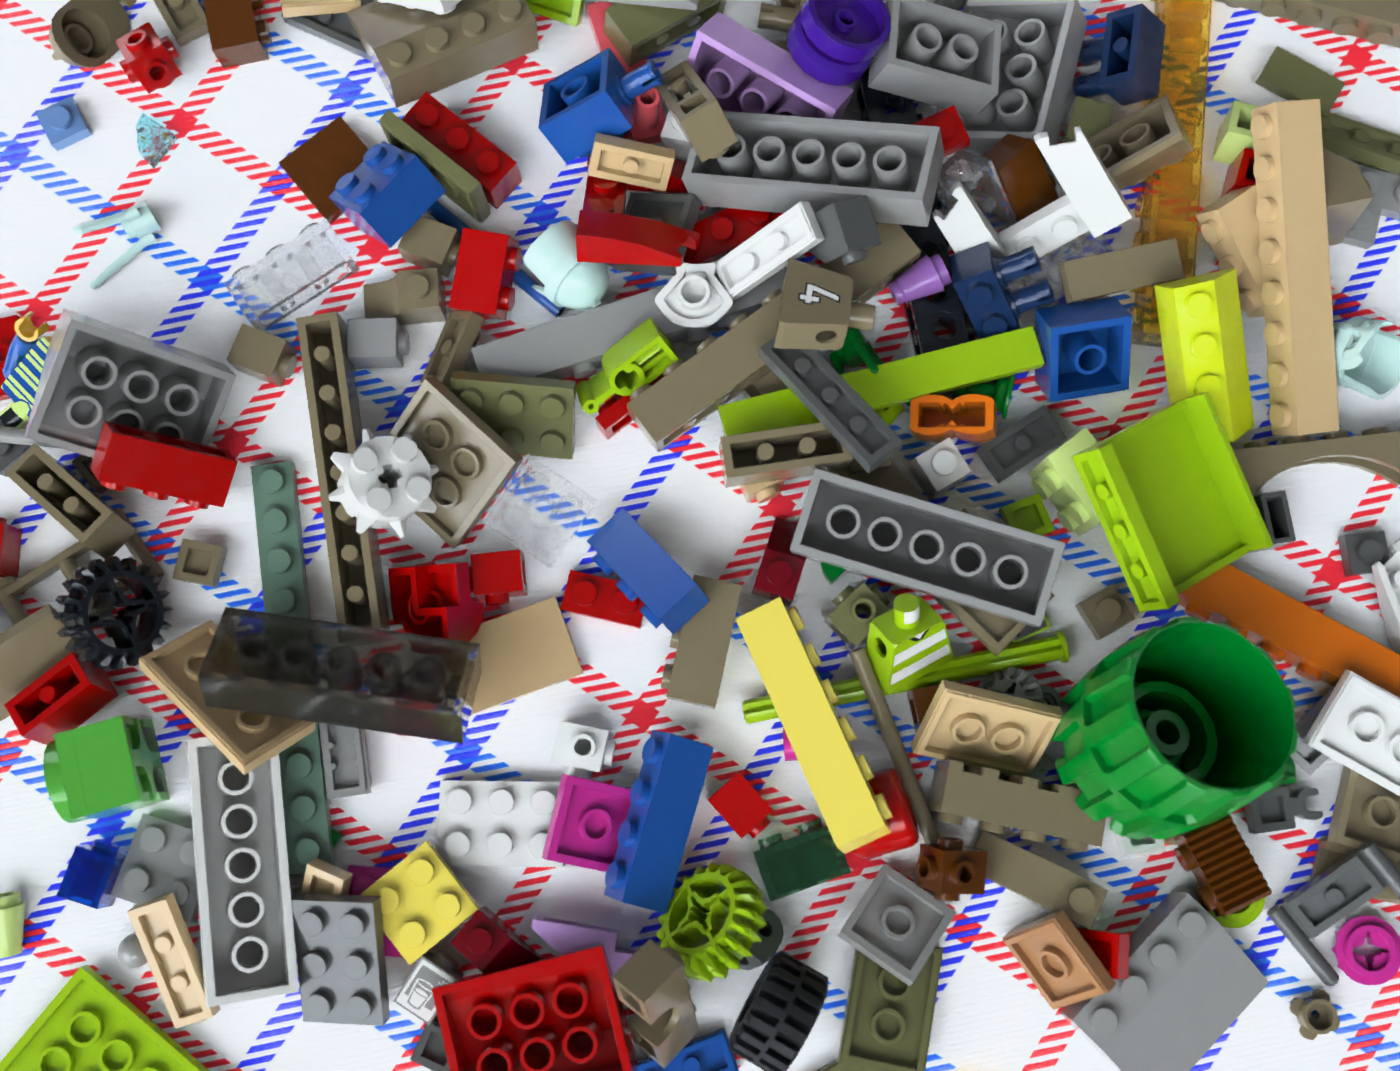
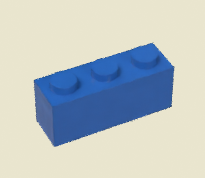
M624 508L618 511L587 540L597 552L591 559L607 576L615 571L621 578L615 585L631 602L637 597L640 598L645 605L639 611L656 629L663 623L674 635L710 602L709 598L692 578Z

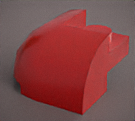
M468 562L388 568L394 624H401L407 636L412 640L411 647L421 650L456 649L468 644L478 633L483 620L484 602L472 603Z

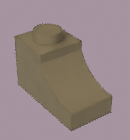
M438 268L397 271L395 277L389 280L363 285L365 318H396L400 325L447 320L445 283Z

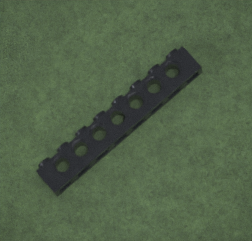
M865 71L863 76L857 80L855 93L862 121L911 125L924 119L921 113L916 114L914 105L916 100L869 88V71ZM892 108L898 111L900 115L890 116L883 110ZM937 186L928 227L899 225L921 252H926L931 256L939 254L952 281L950 255L947 247L950 244L941 232L932 214L935 209L938 211L942 209V195L939 186ZM953 281L944 286V291L940 292L943 300L932 301L926 296L903 303L915 356L975 340L973 334L968 335L965 321L968 320V314L953 286ZM933 327H946L951 333V338H939L935 335Z

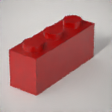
M427 92L422 95L401 119L477 179L482 185L487 202L494 208L498 209L522 182L515 160Z
M104 421L90 468L96 479L106 488L125 491L127 487L143 490L142 493L154 499L167 500L169 496L184 499V502L192 507L208 509L209 505L224 507L238 461L225 449Z

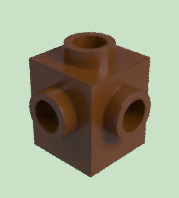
M938 837L937 844L920 843V857L916 865L918 886L933 891L934 898L943 901H959L960 894H984L987 851L963 844V839L955 837Z

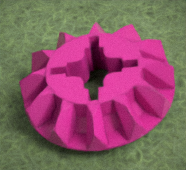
M1362 915L1346 919L1343 927L1335 931L1337 937L1335 946L1331 950L1336 955L1337 967L1350 980L1363 985H1380L1392 979L1400 969V937L1395 929L1386 921L1378 917ZM1364 938H1366L1368 944L1382 949V951L1368 954V961H1366L1363 955L1353 952V948L1364 945Z

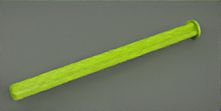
M1058 630L1051 637L1008 645L996 656L989 650L955 656L948 663L891 694L939 685L942 679L954 682L992 674L996 671L1008 669V667L1021 668L1055 660L1067 663L1069 661L1067 641L1063 632ZM859 677L831 682L839 698V701L834 703L833 706L867 700ZM882 689V692H883L884 696L888 695V694ZM769 695L747 699L742 702L744 720L748 724L779 718Z

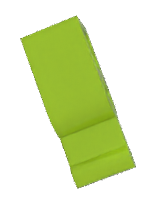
M651 317L604 353L602 357L603 369L589 380L579 382L576 386V393L581 407L588 415L596 413L599 405L615 393L621 396H630L640 386L652 382L671 364L680 360L672 342Z

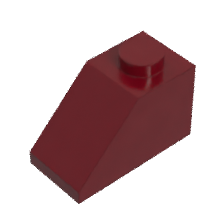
M779 517L775 518L751 594L769 600L781 597L787 606L791 605L806 561V557L791 553L790 551L798 523Z
M486 905L472 916L450 942L454 948L483 974L544 959Z

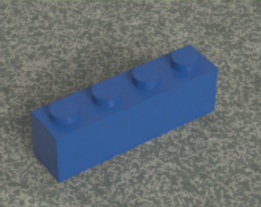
M652 730L651 736L644 744L642 750L643 763L639 777L633 783L630 790L631 804L626 820L621 824L618 831V848L615 858L606 871L604 895L623 903L666 914L714 747L672 733Z

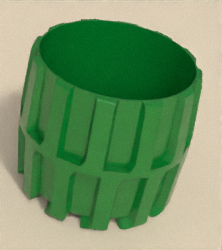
M1194 616L1175 618L1161 627L1149 628L1118 646L1069 689L1061 702L1070 706L1069 710L1061 717V721L1051 741L1063 742L1065 752L1064 756L1055 760L1056 770L1063 785L1076 783L1082 791L1075 799L1077 806L1094 822L1110 817V829L1120 836L1135 840L1148 836L1154 839H1167L1214 823L1271 789L1284 776L1285 771L1283 768L1288 758L1296 753L1299 733L1296 731L1294 708L1297 706L1291 688L1286 686L1275 667L1276 662L1262 647L1258 648L1242 636L1238 629L1223 622L1214 624L1199 621Z

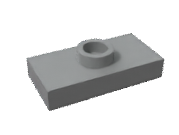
M363 710L318 716L327 800L372 793Z

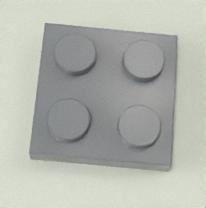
M884 863L837 936L905 984L911 986L952 921L956 911L940 900L935 899L930 893Z

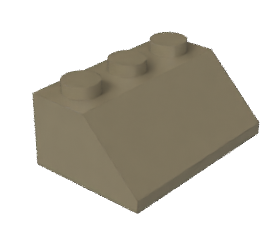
M1166 94L1088 138L1120 191L1128 186H1134L1143 182L1148 175L1166 165H1173L1179 162L1186 154L1194 150L1188 133Z

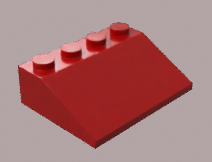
M603 944L433 987L432 994L450 1071H637L638 1062L627 1018L612 979L613 974Z

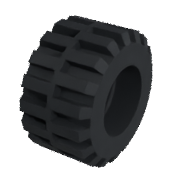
M784 951L774 955L760 974L735 1022L729 1039V1050L764 1071H786L801 1051L820 1014L828 992V977Z

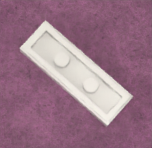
M800 201L715 262V270L721 284L733 300L739 299L787 266L788 259L796 260L825 240L810 203Z

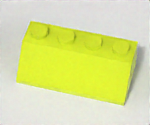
M1236 268L1154 285L1170 404L1208 391L1229 442H1234L1254 427Z

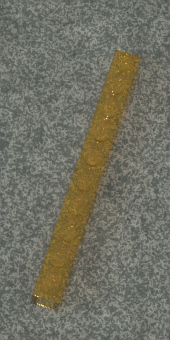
M1150 0V2H1155L1153 14L1166 25L1158 98L1165 94L1167 95L1188 133L1194 150L1186 154L1179 162L1173 165H1166L1148 175L1142 182V194L1138 195L1135 205V217L1140 218L1139 231L1135 233L1132 247L1176 238L1184 276L1189 278L1195 276L1198 220L1195 215L1199 213L1212 0ZM1158 98L1142 101V107ZM1154 285L1130 290V292L1135 293L1134 306L1129 310V313L1132 315L1131 344L1162 347Z

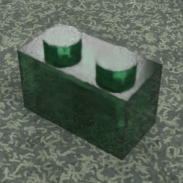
M821 818L798 825L799 833L783 839L782 833L778 832L757 840L760 848L751 851L770 902L851 873L845 854L836 847L827 824H823Z

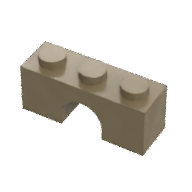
M649 939L612 976L619 1000L635 1012L627 1021L633 1042L665 1068L700 1030L695 1015L697 1009L691 1000L689 992L691 986L686 980L683 970L685 966L684 961L672 948L666 946L662 949Z

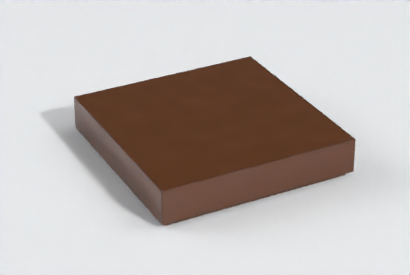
M339 116L278 163L326 222L331 224L344 213L329 196L336 190L335 185L338 180L345 174L353 172L363 162V156L369 149L342 117Z

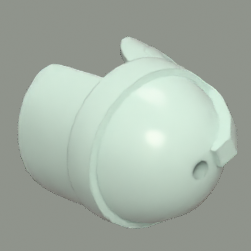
M563 220L552 225L537 237L525 253L524 263L545 285L543 287L534 284L531 286L533 289L544 295L558 307H567L584 312L601 306L600 300L605 295L609 282L606 263L577 262V225L571 220Z
M1355 316L1345 321L1333 322L1337 385L1350 388L1376 400L1384 399L1392 393L1400 382V337L1382 331L1380 328L1392 325L1393 321Z

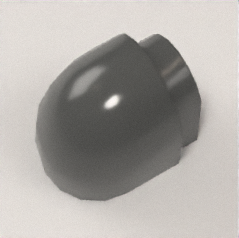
M767 909L761 915L767 923L765 927L757 932L762 942L753 943L750 948L752 957L744 956L740 960V968L744 970L754 969L771 960L782 942L784 935L783 925L776 913L770 909Z

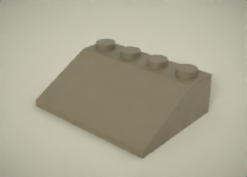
M376 0L347 12L354 30L396 108L420 99L425 92L432 94L539 49L537 20L525 0H461L452 12L442 15L416 8L409 9L392 3H379Z

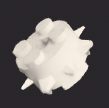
M366 428L362 430V444L354 454L333 452L330 457L341 471V476L338 479V488L330 493L328 498L330 501L341 502L347 514L352 518L354 516L357 518L356 532L362 534L370 526L375 529L393 528L399 537L402 538L406 536V520L416 511L435 513L437 506L431 500L429 494L432 490V476L439 470L437 465H429L422 451L412 441V435L406 433L402 437L393 435L375 437ZM382 477L386 479L390 483L391 487L388 488L387 483L381 484L378 478Z

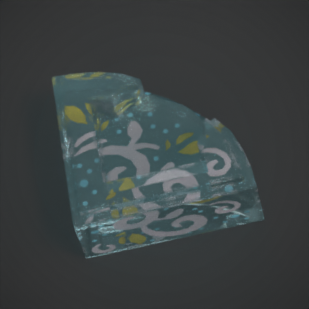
M141 114L136 124L138 150L144 160L152 168H155L178 138L174 133L146 114Z

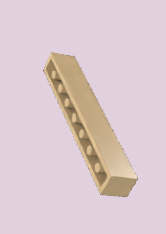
M1320 99L1277 101L1252 109L1250 126L1254 146L1253 174L1256 179V217L1259 224L1260 240L1258 254L1262 271L1261 298L1264 303V340L1267 349L1268 368L1266 378L1269 384V420L1272 435L1300 436L1340 430Z

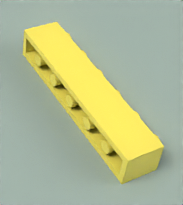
M778 597L735 618L836 847L846 854L891 833L892 831L886 820L893 817L892 812L882 793L874 795L868 780L875 778L874 773L865 755L856 756L850 743L857 739L855 732L846 715L841 718L837 715L833 704L838 702L839 698L829 678L822 681L816 667L821 665L822 662L813 643L805 644L799 631L805 629V625L796 607L793 606L788 609L781 597Z

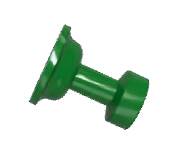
M1015 375L999 378L996 385L980 383L953 390L952 400L966 394L988 396L994 399L997 412L1002 415V419H1006Z

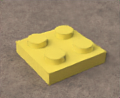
M425 841L360 894L380 896L383 931L409 966L480 909L479 905L429 841Z

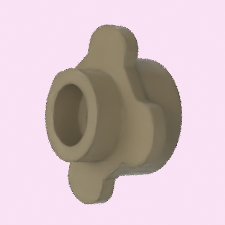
M1316 989L1312 992L1311 996L1304 999L1294 998L1289 1004L1290 1012L1296 1015L1300 1024L1299 1034L1307 1040H1314L1318 1034H1328L1339 1028L1340 1019L1337 1011L1330 1003L1329 994L1324 990ZM1314 1010H1316L1318 1013V1016L1315 1019H1313L1311 1016V1013Z

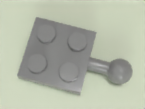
M143 813L110 895L139 904L173 893L184 920L195 922L199 911L192 828ZM135 930L132 934L127 935L118 947L119 960L130 968H138L148 963Z

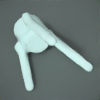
M146 200L122 212L73 227V233L86 234L121 223L130 239L136 236L140 239L90 283L92 289H97L142 249L157 242L153 233L161 230V226Z

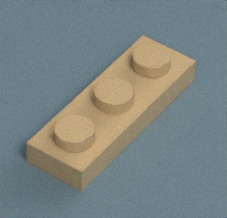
M170 893L134 905L127 913L175 1029L214 1017L220 1011V1006L208 1008L206 1006L203 965L174 894Z

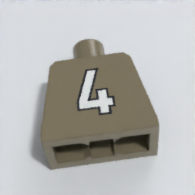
M788 259L782 286L774 348L839 350L843 347L848 327L867 331L872 330L876 306L852 302L854 281L850 276L798 260Z

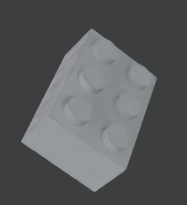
M887 0L885 2L890 15L891 31L870 63L868 87L945 109L954 105L957 112L975 117L998 94L1002 23L924 0Z

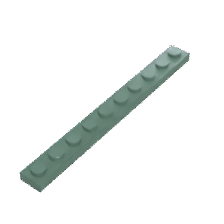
M292 461L251 466L271 678L316 721L314 732L279 753L289 874L291 876L305 874L307 864L315 858L334 866L336 864L332 845L330 805L326 794L318 721L320 705L296 467Z

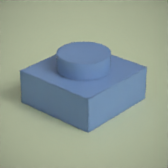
M71 96L36 112L51 146L57 152L93 135L77 102Z

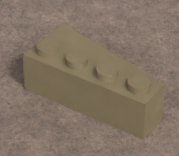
M951 759L936 761L928 807L930 811L938 812L937 821L962 826L963 818L980 821L979 830L1004 835L1005 827L1021 830L1020 839L1045 844L1046 836L1062 839V848L1086 853L1088 845L1102 847L1106 818L1094 822L1077 806L1075 799L1082 792L1080 789L1054 783L1048 785L1039 779L1011 774L1006 776L1002 775V772L986 767L969 765L964 767V762Z

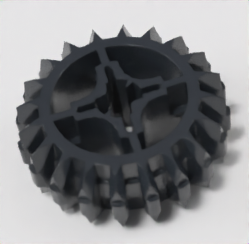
M117 556L106 557L104 562L101 559H93L88 562V568L78 567L73 572L76 580H65L62 583L69 592V595H59L55 599L59 604L65 605L64 612L55 613L53 616L56 620L65 621V627L61 628L56 634L60 637L71 636L65 649L69 652L80 650L78 660L83 663H89L93 660V666L98 669H105L109 666L112 670H121L125 668L126 664L128 666L139 665V658L141 656L143 657L154 651L152 644L162 645V643L166 642L159 633L160 630H168L172 627L168 621L164 620V614L171 613L174 609L171 606L163 605V599L167 598L170 592L157 589L163 578L158 575L149 577L151 567L145 564L136 567V560L133 558H123L120 561V558ZM114 579L128 586L134 593L135 598L129 599L126 597L122 588L116 587ZM91 597H93V607L88 612ZM115 607H125L117 611V616H112L114 619H103L112 615L111 612L116 610ZM139 616L138 625H137V627H136V620H137V617ZM92 629H104L107 637L113 638L116 647L102 642Z

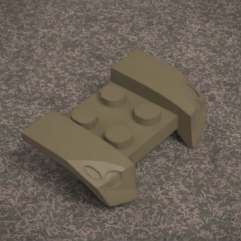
M1344 765L1327 841H1318L1310 881L1352 851L1356 852L1359 850L1361 845L1370 840L1376 843L1400 872V796ZM1388 885L1384 887L1385 890L1372 898L1374 900L1400 904V899Z

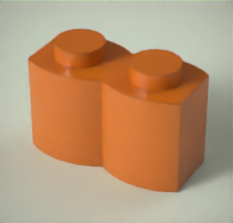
M966 394L953 400L941 395L919 396L911 400L910 430L917 439L929 443H940L948 437L951 440L957 437L960 440L972 443L986 442L997 437V407L994 399L981 394Z

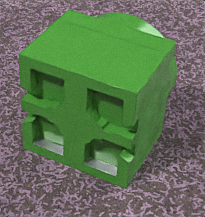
M123 715L53 734L54 741L49 742L45 748L43 772L46 788L55 810L67 823L73 824L87 819L108 818L170 800L152 719H139L138 717L132 718Z

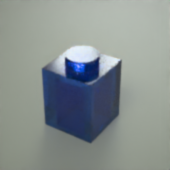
M95 839L93 844L76 845L57 896L94 909L113 906L116 897L110 894L126 855L118 853L120 846L100 839Z

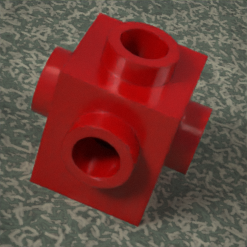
M150 22L115 40L124 57V60L119 62L121 68L132 84L140 81L148 94L156 89L169 86L174 79L183 75L174 61L181 57L167 35L160 39Z

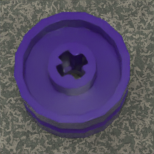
M805 0L788 31L787 46L793 60L804 73L812 78L833 86L850 85L863 76L873 57L885 42L891 31L890 15L882 0Z

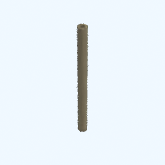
M865 647L855 649L849 652L895 770L900 773L903 779L902 786L907 792L925 844H937L938 837H940L866 649Z

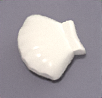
M683 262L681 267H676L677 274L657 294L655 303L660 311L675 325L688 328H706L718 322L730 311L733 299L714 276L715 263L691 264Z

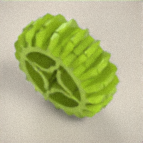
M711 862L707 869L697 866L693 877L684 875L683 884L679 888H673L674 895L669 902L666 914H662L657 918L662 927L658 930L656 936L660 939V947L662 949L668 946L682 958L685 963L683 970L686 977L697 981L701 979L702 981L712 982L715 976L726 979L729 968L740 970V960L744 956L752 957L750 952L753 943L762 942L757 932L767 925L761 915L768 908L762 900L763 893L760 891V888L744 871L740 872L734 866H729L726 863L721 866Z

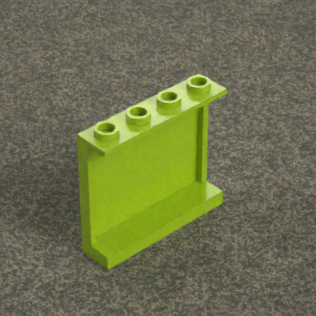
M1208 391L1178 400L1071 456L1140 612L1169 609L1181 602L1178 596L1181 592L1250 551L1274 546Z

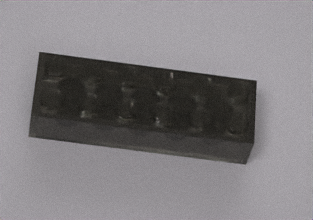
M225 607L197 678L206 706L463 744L481 676L480 644Z

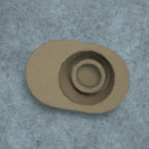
M70 0L61 7L51 19V27L49 28V41L54 51L52 54L54 61L62 60L71 66L96 68L103 65L120 50L115 40L131 31L129 16L123 5L118 0Z

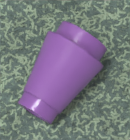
M935 254L931 257H928V255L923 256L887 285L897 305H900L904 302L943 292L944 286L952 281L939 254Z

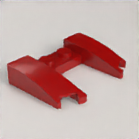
M591 154L588 155L587 171H588V165H589V161H590V156H591ZM674 159L666 189L667 193H688L682 181L686 162ZM587 176L583 209L579 212L576 231L577 262L681 267L683 255L677 250L681 246L694 250L699 247L700 233L653 219L624 214L627 191H665Z

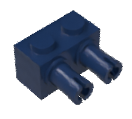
M1143 3L1107 13L1104 36L1084 40L1079 55V60L1084 66L1101 61L1100 71L1077 76L1074 81L1078 84L1074 85L1075 96L1091 99L1108 94L1121 106L1158 98L1166 25Z
M985 242L950 256L953 286L979 339L1020 329L1019 318H1021L1022 313L1055 302V296L1047 277L1014 290L1011 287L1009 288L1007 284L1028 274L1042 271L1034 246L998 259L997 256L995 257L989 242Z

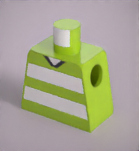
M907 593L898 595L893 601V609L874 618L869 625L866 652L880 687L888 695L953 660L945 622L922 597H916Z

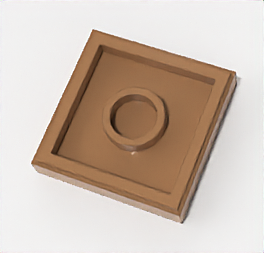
M1063 910L1012 929L1002 938L1053 1010L1106 994L1116 985L1114 979Z

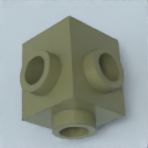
M863 582L854 590L849 584L832 600L836 608L825 618L824 622L853 650L865 638L868 639L871 621L889 611L887 606L890 604V601L874 585L869 588ZM855 610L863 611L866 619L858 617Z

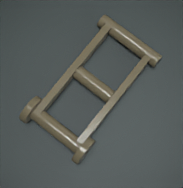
M122 508L114 509L119 515H121L127 522L131 524ZM136 531L125 543L126 547L138 565L145 564L151 567L149 577L158 575L162 578L164 576L163 570ZM78 541L18 580L14 576L1 578L0 604L12 623L16 624L29 616L17 598L18 595L59 569L67 580H76L73 571L79 566L75 559L90 549ZM120 581L115 583L116 587L122 588L123 593L130 589ZM91 597L88 612L93 607V597Z

